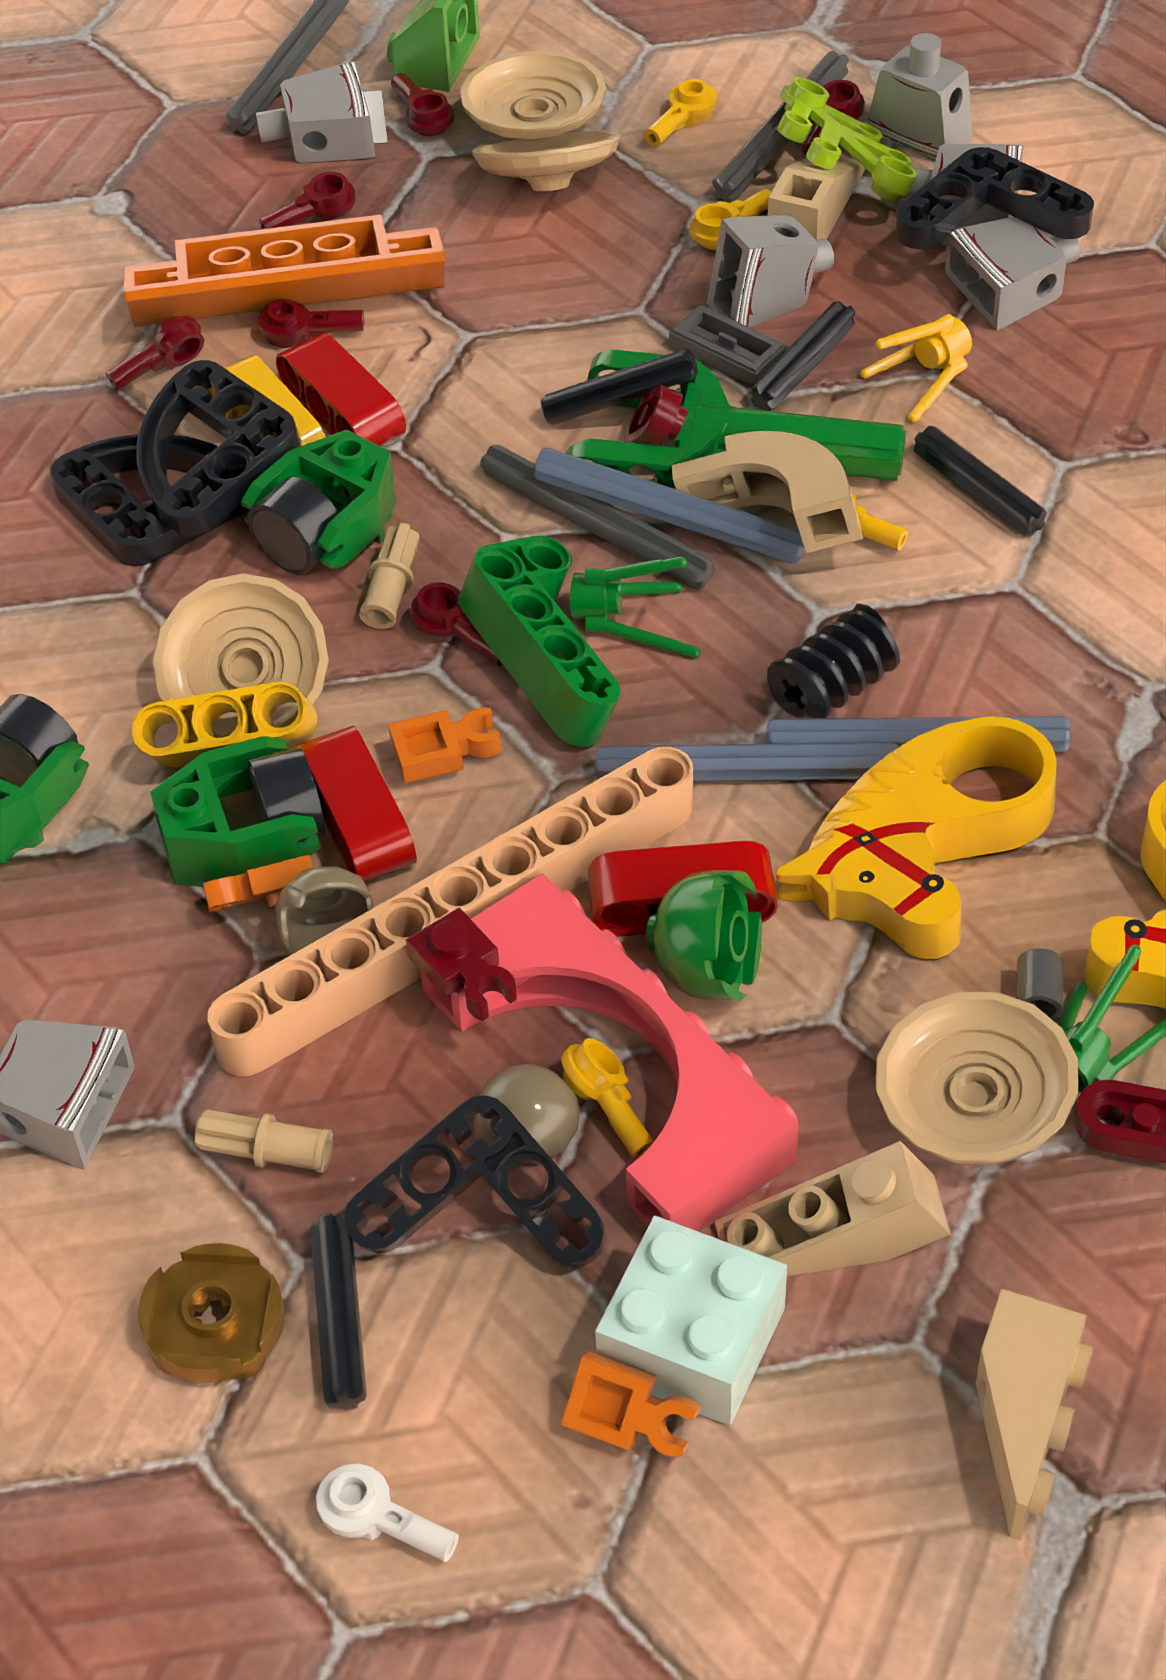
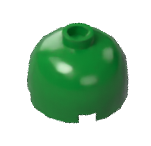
M711 870L692 873L679 880L669 889L661 900L657 914H653L648 921L646 938L650 952L656 953L659 967L671 984L689 996L707 1000L742 1001L746 995L739 991L741 983H754L761 954L762 922L760 912H748L744 893H757L754 883L746 872Z

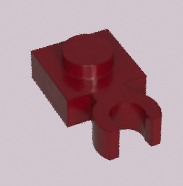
M460 907L405 939L409 958L445 997L460 988L465 991L467 1009L476 1019L484 1021L489 1017L488 1003L483 996L486 992H499L510 1004L517 1000L516 983L513 975L507 969L497 966L499 965L498 948Z

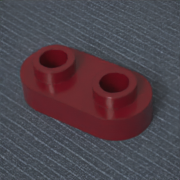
M662 384L645 394L632 415L624 442L662 446L667 437L674 440L681 431L688 412L687 408L681 406L683 395Z
M1101 1080L1088 1085L1081 1092L1077 1102L1074 1123L1078 1135L1085 1143L1105 1152L1166 1163L1165 1089L1117 1080ZM1100 1120H1112L1119 1126L1107 1125L1100 1122Z

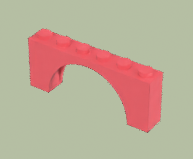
M542 873L471 918L498 948L499 965L497 966L507 969L513 975L516 983L517 1000L511 1004L499 992L489 991L483 994L488 1003V1018L508 1011L538 1006H565L593 1011L611 1017L637 1032L652 1045L667 1065L677 1090L676 1101L670 1118L654 1143L626 1168L627 1206L647 1227H649L655 1215L699 1232L797 1161L799 1122L790 1105L779 1096L771 1097L754 1080L744 1060L733 1052L727 1054L710 1037L708 1029L700 1017L690 1010L684 1012L667 995L664 985L656 974L649 969L641 970L626 955L621 942L610 930H600L585 915L580 902L570 891L566 889L560 891ZM420 970L423 992L461 1032L481 1022L469 1013L466 1006L465 991L462 988L445 997Z

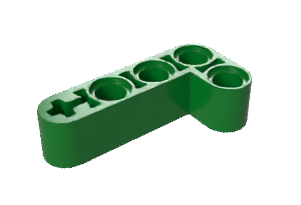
M531 536L485 545L479 548L474 554L458 597V604L461 610L559 738L579 747H588L598 743L620 697V686L556 603L572 564V556L569 550L561 542L546 536Z

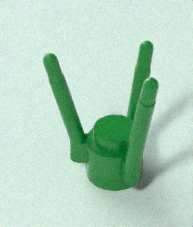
M680 556L606 569L585 568V573L573 574L570 589L572 619H586V632H606L692 658H698L701 655V650L698 647L609 620L610 615L621 614L623 596L679 593L683 589V585L680 582L622 583L621 579L684 568L687 565L686 558Z
M1138 945L1129 947L1083 1021L1078 1022L1074 1026L1088 988L1087 984L1081 981L1077 982L1061 1015L1058 1025L1062 1027L1078 1058V1093H1081L1088 1085L1094 1082L1112 1080L1119 1071L1166 1036V1018H1164L1109 1060L1108 1049L1111 1045L1110 1040L1097 1027L1140 957L1142 950Z

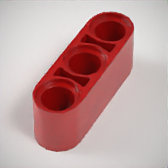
M323 332L277 354L276 367L282 383L330 435L349 430L378 446H382L405 434V417L396 399L328 333Z
M352 725L297 744L296 746L300 745L308 761L317 789L324 822L348 871L361 876L365 882L415 864L417 862V855L409 828L358 729Z
M732 841L604 853L596 857L589 864L587 871L593 923L600 930H610L615 936L646 935L648 921L653 914H657L661 900L669 889L679 880L692 873L711 870L742 871L747 873L754 883L757 893H744L748 912H760L761 922L763 923L769 920L778 908L769 850L763 844L754 841Z

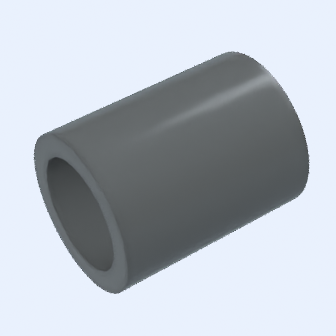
M1039 948L1025 951L1017 959L1016 999L1035 1005L1053 1021L1057 1020L1063 1013V959L1058 953L1048 949Z

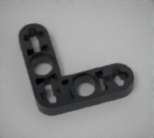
M977 147L964 152L901 203L897 208L895 236L898 242L912 249L931 248L940 243L985 204H989L1055 237L1075 239L1086 235L1091 229L1094 201L1083 190L1007 154L989 147ZM1025 190L1037 194L1021 195L1014 191ZM946 195H953L961 197L963 199L947 200L940 197Z
M485 1095L471 1097L455 1108L357 1192L347 1204L344 1214L345 1228L353 1241L370 1252H390L402 1245L480 1176H483L549 1255L560 1264L570 1267L587 1265L598 1257L603 1250L606 1240L605 1226L593 1206L512 1112L498 1099ZM479 1113L483 1118L490 1119L497 1114L501 1119L494 1128L499 1138L491 1145H488L483 1139H478L465 1149V1154L474 1162L463 1170L454 1152L442 1144L441 1141L449 1134H452L453 1139L459 1146L474 1131L469 1123L472 1116ZM435 1155L442 1157L450 1167V1177L445 1187L436 1193L430 1194L417 1190L412 1182V1172L417 1162L426 1156ZM525 1162L540 1164L545 1168L548 1175V1184L541 1196L533 1200L518 1199L509 1188V1178L515 1167ZM398 1179L404 1192L419 1204L421 1208L411 1215L408 1208L401 1204L388 1217L389 1224L393 1228L389 1234L383 1237L373 1230L364 1236L361 1229L366 1226L368 1220L363 1211L371 1204L383 1210L399 1197L388 1189ZM561 1190H565L570 1195V1199L558 1204L568 1218L574 1223H578L584 1218L591 1222V1225L585 1231V1235L590 1243L581 1251L572 1244L564 1247L562 1250L557 1247L556 1243L562 1237V1232L548 1214L545 1215L540 1225H537L531 1219L533 1215L549 1208L557 1199Z

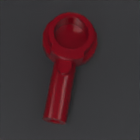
M399 73L392 78L391 86L393 90L409 107L405 115L406 124L409 129L423 136H436L443 133L453 123L455 117L452 105L447 102L445 95L434 92L432 89L422 90L404 73Z
M833 80L823 86L829 93V98L826 102L828 106L856 120L863 114L865 101L859 87L855 83L848 80ZM817 123L802 146V152L805 156L813 139L819 137L821 127Z
M328 171L320 173L313 177L308 184L304 185V193L297 196L294 203L259 219L262 229L293 226L314 215L328 219L338 218L354 206L356 202L355 189L348 182L347 178L339 172Z
M279 299L272 302L261 310L258 316L260 332L271 345L280 348L296 346L310 339L311 336H317L323 332L364 331L365 327L364 310L309 311L303 304L289 299Z
M189 315L173 316L162 322L156 330V337L152 345L105 373L113 388L118 391L151 369L154 372L161 370L165 366L173 369L176 366L184 365L193 360L200 353L205 342L204 337L201 335V326L196 319Z
M435 582L427 584L419 590L417 596L412 600L410 608L412 623L419 630L435 636L453 634L496 665L503 666L461 610L458 604L460 594L458 588L448 583Z

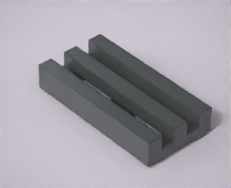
M699 305L669 332L670 348L677 351L685 348L690 349L694 357L701 363L750 387L787 350V345L703 305Z

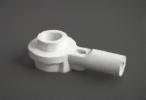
M359 1463L343 1465L331 1471L319 1486L316 1494L317 1511L324 1526L335 1534L352 1539L364 1537L372 1541L383 1532L444 1562L450 1559L459 1539L457 1533L391 1502L390 1489L385 1478L373 1467Z

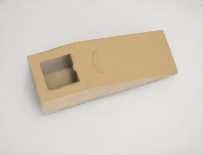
M807 157L785 168L768 197V216H792L815 240H827L866 168L857 160L839 157L832 170H827L813 164Z
M901 1141L715 1220L719 1240L786 1264L787 1276L888 1261L951 1235L934 1175Z
M1001 1289L981 1349L976 1389L1010 1537L1021 1540L1029 1513L1043 1517L1045 1514L1056 1473L1044 1470L1043 1466L1049 1448L1062 1453L1064 1451L1075 1409L1062 1404L1068 1385L1082 1390L1094 1347L1081 1343L1087 1315Z

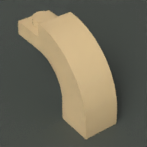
M778 431L738 433L725 436L726 451L671 465L676 490L734 509L752 505H772L793 513L806 553L863 539L857 510L841 463L826 447L807 437Z

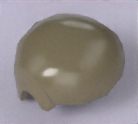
M337 866L318 867L303 870L283 888L276 903L275 917L281 941L290 956L374 907L369 889L361 876Z
M532 1063L510 1065L491 1077L480 1096L493 1097L502 1102L550 1158L564 1152L578 1130L580 1107L578 1106V1099L575 1093L559 1075L543 1066ZM479 1113L474 1115L476 1140L483 1139L488 1145L496 1142L499 1136L494 1126L501 1117L495 1114L492 1118L485 1119Z

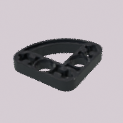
M198 360L189 363L178 371L165 384L151 403L138 435L137 466L148 496L164 522L181 535L196 536L211 529L241 503L251 483L289 450L300 447L302 440L295 420L287 410L218 363L211 360ZM212 387L216 394L213 398L208 391ZM240 405L251 407L247 414L236 419L225 418L229 410ZM189 412L225 437L226 440L170 486L167 477L169 447L178 426ZM230 466H246L243 473L235 478H220V474Z
M139 434L118 436L84 445L57 458L50 468V475L58 500L118 561L128 566H144L153 563L249 510L240 503L215 526L203 534L184 536L175 532L160 517L150 499L142 503L114 475L119 472L138 470L136 451ZM174 435L168 451L167 469L188 472L218 446L196 438ZM230 466L220 474V478H235L243 473L246 466ZM87 481L89 487L84 490L82 482ZM106 503L120 505L117 510L110 513L100 514L94 512L96 507ZM128 527H130V531L132 534V536L127 537L125 531Z

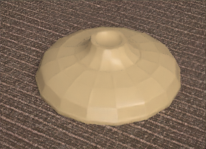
M540 50L511 53L485 62L467 75L460 89L463 109L479 127L505 138L528 140L556 137L581 127L595 116L606 93L602 72L587 60L564 52Z
M607 130L569 131L556 137L541 139L513 138L481 145L471 151L480 167L489 173L525 179L530 183L534 191H552L568 187L570 179L577 171L594 166L609 158L617 149L620 134L617 131Z
M245 573L209 580L180 599L160 628L153 658L158 695L162 701L272 682H287L296 686L312 705H314L322 693L329 662L323 625L305 598L277 579ZM287 702L275 710L272 720L275 728H284L295 721L298 715L297 703ZM236 712L225 713L216 720L213 729L215 738H224L235 731L238 724Z
M956 992L922 1003L893 1026L877 1056L876 1094L889 1123L917 1149L955 1164L996 1165L1031 1153L1063 1127L1078 1096V1058L1062 1027L1035 1005L999 992Z

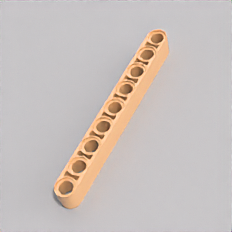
M657 747L645 752L222 994L210 1006L207 1020L216 1059L220 1067L228 1074L238 1077L252 1076L262 1072L421 978L420 969L407 955L405 939L458 907L471 919L542 873L560 891L564 889L570 891L588 880L587 871L589 864L596 857L613 851L642 849L680 827L690 819L693 812V763L691 759L680 749L672 747Z

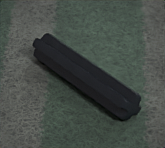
M841 301L833 302L751 386L753 394L751 397L752 403L755 406H761L766 411L774 410L855 325L853 316L856 312L851 305L845 306Z
M685 348L548 393L541 399L542 412L546 421L551 425H555L644 396L661 384L666 387H672L693 380L698 374L697 363L691 350Z
M928 426L923 432H918L914 438L916 442L913 448L914 452L1023 536L1031 537L1037 530H1041L1046 523L1044 519L1047 514L1044 507L936 426Z
M330 1212L320 1215L318 1221L310 1227L324 1401L329 1408H342L348 1411L356 1409L359 1403L367 1397L353 1240L345 1228L344 1215L334 1216Z

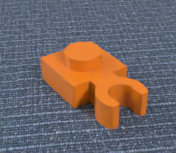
M491 708L473 709L467 712L461 720L455 722L450 721L447 710L388 724L390 742L404 784L463 770L462 756L470 754L477 758H489L502 752L499 730L485 734L480 733L494 729Z
M310 855L247 870L245 874L203 883L209 912L229 909L251 901L256 903L267 900L269 909H275L283 888L303 870L313 868Z
M588 1351L581 1358L561 1425L628 1451L635 1445L640 1432L647 1435L651 1445L658 1452L670 1457H680L687 1451L689 1441L673 1436L666 1427V1418L668 1415L677 1414L685 1419L694 1420L699 1414L701 1406L692 1398L684 1395H672L663 1400L652 1397L651 1393L656 1375Z

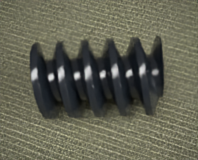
M857 603L853 610L842 613L835 622L825 625L818 634L809 636L801 646L789 650L784 658L773 661L767 669V681L775 701L788 714L795 717H803L805 713L811 718H827L832 712L831 707H843L849 700V695H860L866 688V683L875 684L883 676V671L891 672L895 670L900 664V653L891 632L878 612L868 605Z

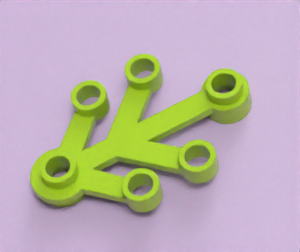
M794 77L790 85L783 87L780 97L787 104L785 106L786 111L777 127L778 132L792 141L803 143L812 127L810 122L812 119L821 127L819 137L813 139L806 153L809 161L821 168L832 170L842 153L838 147L840 144L872 173L871 178L874 182L871 189L877 195L886 200L897 202L901 195L905 196L909 193L917 177V172L910 166L912 160L904 153L881 144L880 141L883 134L877 128L826 104L829 98L828 91L812 80Z

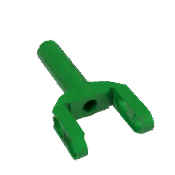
M615 349L604 350L597 353L592 359L587 381L600 377L599 372L618 371L664 356V354ZM695 358L698 374L693 380L679 384L680 387L675 389V391L683 395L681 406L687 408L688 412L683 427L674 440V447L589 438L571 445L565 452L566 454L590 460L596 464L632 475L629 471L630 467L645 466L653 470L657 477L648 481L676 489L673 482L671 465L726 451L725 436L753 431H778L807 437L826 447L839 460L846 476L897 481L898 475L900 476L902 471L906 431H904V425L732 407L726 399L718 377ZM643 396L616 404L615 406L636 408Z

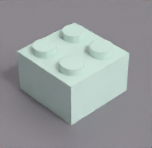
M654 1215L595 1331L596 1353L656 1375L651 1393L652 1396L662 1400L672 1395L690 1397L701 1406L700 1415L731 1426L784 1312L787 1265Z

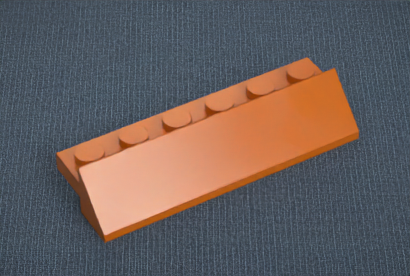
M382 214L175 240L176 260L126 266V269H124V293L134 327L160 324L173 316L189 315L199 319L261 311L267 305L279 299H289L303 305L445 287V255L439 229L432 227L386 233Z

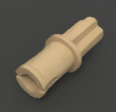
M401 522L399 526L388 527L378 559L371 562L369 566L368 577L371 581L359 616L370 627L383 630L395 625L403 592L408 590L413 583L414 578L411 566L420 537L418 532L410 529V524Z
M206 1110L198 1118L196 1124L195 1145L201 1150L254 1159L255 1166L264 1168L267 1162L324 1173L331 1158L333 1133H331V1129L324 1128L321 1130L276 1122L275 1116L270 1113H266L262 1119Z

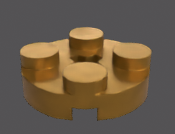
M209 1243L197 1245L181 1252L182 1260L171 1265L164 1273L162 1268L159 1267L145 1284L138 1307L140 1328L156 1367L163 1373L173 1374L178 1378L199 1383L221 1382L232 1378L247 1379L256 1375L263 1368L266 1355L276 1345L284 1323V1305L279 1284L274 1275H271L267 1269L261 1266L259 1257L240 1246L225 1243ZM210 1301H221L223 1311L228 1313L222 1320L212 1324H203L201 1319L193 1317L195 1312L207 1311Z

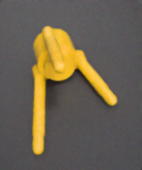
M946 314L934 322L878 339L875 343L878 349L894 347L917 339L918 341L876 361L860 371L861 378L867 379L914 356H917L919 362L926 368L944 369L909 413L908 420L911 423L917 422L953 377L968 367L963 356L970 352L972 338L966 325L951 314Z

